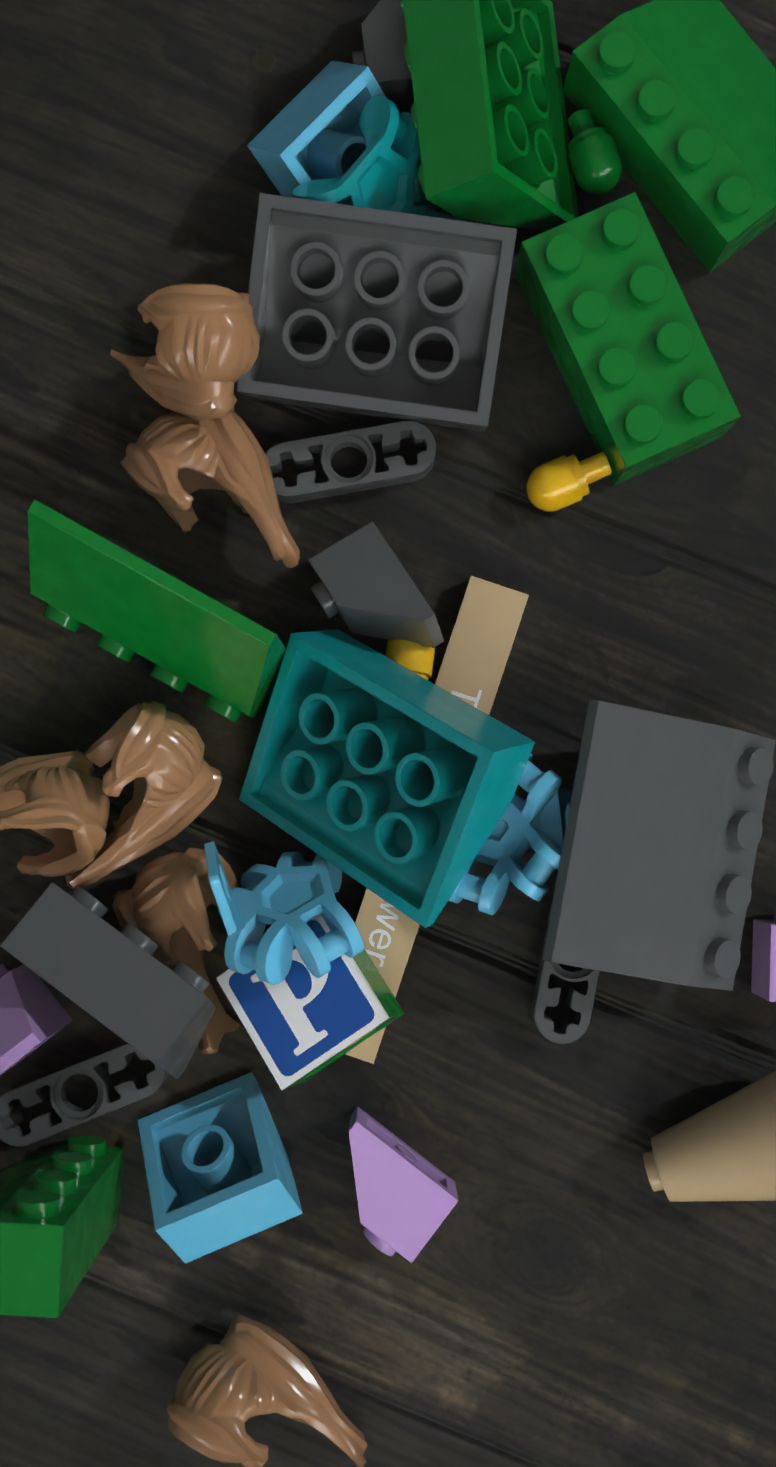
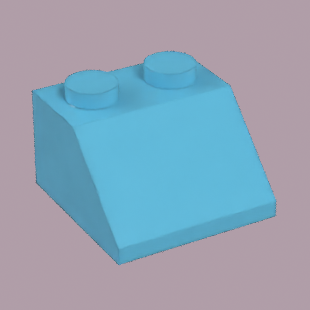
M331 61L247 146L280 194L293 197L292 190L302 183L344 176L366 150L365 136L360 128V116L365 104L375 95L381 94L384 97L386 96L368 66ZM347 198L336 202L337 204L348 205Z
M252 1072L138 1120L155 1231L185 1264L303 1214L288 1155L257 1079Z

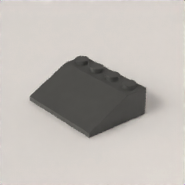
M260 193L248 290L250 304L254 307V323L260 335L259 354L250 371L238 380L237 392L247 399L485 432L490 417L517 229Z
M589 700L542 960L691 987L733 991L735 974L741 958L740 945L746 911L752 895L751 882L757 847L762 837V818L768 784L774 768L773 755L776 740L730 727L599 700Z

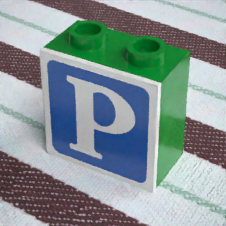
M321 915L306 923L317 938L330 932L328 925ZM295 945L293 946L292 963L289 973L279 984L272 985L259 980L255 970L247 974H241L228 969L216 978L281 1090L305 1082L405 1014L365 949L353 958L343 954L330 962V972L320 978L313 976L307 969Z

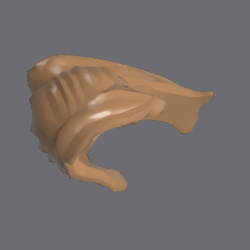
M182 283L161 288L149 295L141 304H138V311L142 315L143 322L145 324L152 322L158 330L155 347L156 355L151 357H135L111 349L110 356L125 366L133 380L163 407L199 421L222 418L234 411V405L237 402L234 395V383L250 371L259 354L260 335L254 323V307L250 304V294L245 292L237 293L217 284Z
M235 411L228 413L222 418L202 421L189 418L179 412H172L158 417L141 432L136 443L128 444L126 456L120 462L123 469L141 489L160 503L168 515L182 529L183 533L192 531V525L198 521L191 504L193 496L190 494L199 489L223 490L242 509L244 514L248 513L254 520L271 550L273 559L275 561L282 560L287 568H293L298 565L300 550L282 517L269 459L251 430Z
M143 701L141 704L138 703L132 706L84 753L87 759L99 768L112 760L111 767L103 775L102 790L106 796L119 797L125 785L134 780V791L132 800L123 807L119 819L113 822L114 829L106 838L103 847L95 856L94 861L83 869L66 875V882L70 888L76 889L77 886L84 888L148 855L177 836L216 797L223 780L220 770L210 766L203 759L205 744L196 728L178 713L166 710V705L156 701L150 703Z
M79 750L48 755L25 756L0 766V830L10 828L32 829L51 840L54 844V847L47 853L37 856H23L17 863V868L22 874L57 877L74 873L94 861L95 856L106 841L105 829L109 816L110 800L103 793L102 779L91 775L95 770L93 763Z
M189 848L185 853L172 852L157 857L136 873L135 884L132 888L117 891L113 896L112 908L116 914L120 929L122 931L127 923L131 924L159 946L152 956L172 970L179 960L210 983L203 962V950L206 949L210 952L217 945V942L210 931L206 909L210 904L217 906V902L209 882L205 850ZM219 854L230 888H240L232 868ZM210 983L203 994L211 1000L216 1009L199 1041V1051L203 1054L217 1053L224 1033L234 1032L240 1026L238 1022L226 1014Z
M240 1314L231 1320L228 1332L219 1344L205 1343L189 1359L177 1380L174 1397L168 1402L166 1408L169 1415V1430L177 1439L200 1454L222 1463H241L245 1467H262L268 1460L269 1447L268 1445L255 1442L246 1433L245 1422L257 1415L276 1412L287 1418L310 1425L324 1434L343 1450L358 1467H363L366 1464L363 1453L368 1444L364 1433L342 1412L308 1356L272 1328Z

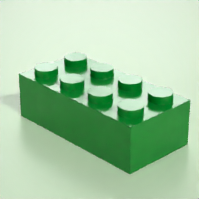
M636 192L521 242L514 273L597 452H604L612 471L609 478L613 486L722 438L741 417Z

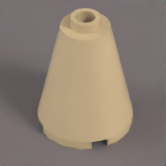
M776 1071L651 1137L652 1151L643 1153V1161L653 1191L664 1190L670 1202L776 1201Z

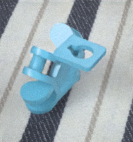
M532 754L529 756L518 784L529 793L527 799H523L515 792L509 806L448 901L458 904L462 899L478 903L480 912L493 916L504 900L510 881L520 891L536 901H540L548 891L545 882L556 868L559 869L566 831L564 814L567 826L573 790L560 788L563 779L553 770L544 773L531 763L533 759ZM533 848L536 853L526 865L521 862L522 859ZM477 862L494 866L486 879L474 876Z
M214 841L204 844L209 882L217 902L218 912L223 919L228 934L224 956L226 965L230 970L241 974H247L255 970L259 980L276 985L282 982L289 973L294 945L305 966L316 978H320L330 972V962L343 954L353 958L364 951V943L354 921L340 903L336 901L335 893L339 892L341 887L342 870L316 854L313 862H305L302 854L298 851L284 852L280 856L276 868L264 864H255L243 874L241 878L242 888H230ZM321 915L328 925L330 932L317 938L306 923ZM267 924L271 925V926L268 928V930L265 932V934H264V930H265L266 925H267Z

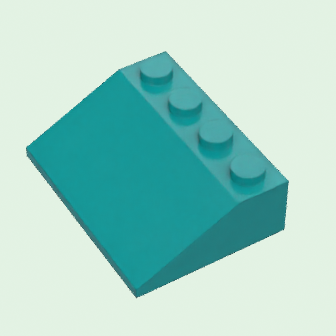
M339 629L291 633L239 800L415 922L427 928L434 924L512 801L535 741Z

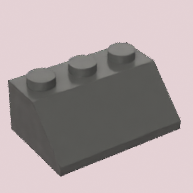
M52 882L0 947L158 1067L178 1080L185 1071L216 1009L211 1000L203 994L210 983L179 960L172 970L152 956L159 946L131 924L127 923L121 932L116 930L102 919L108 908L81 887L77 886L72 894L69 895Z

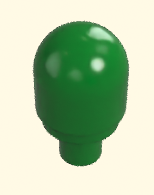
M578 110L567 120L573 136L568 145V161L578 186L584 192L595 196L604 195L612 191L619 183L623 171L622 160L614 138L608 133L607 129L595 126L590 110Z

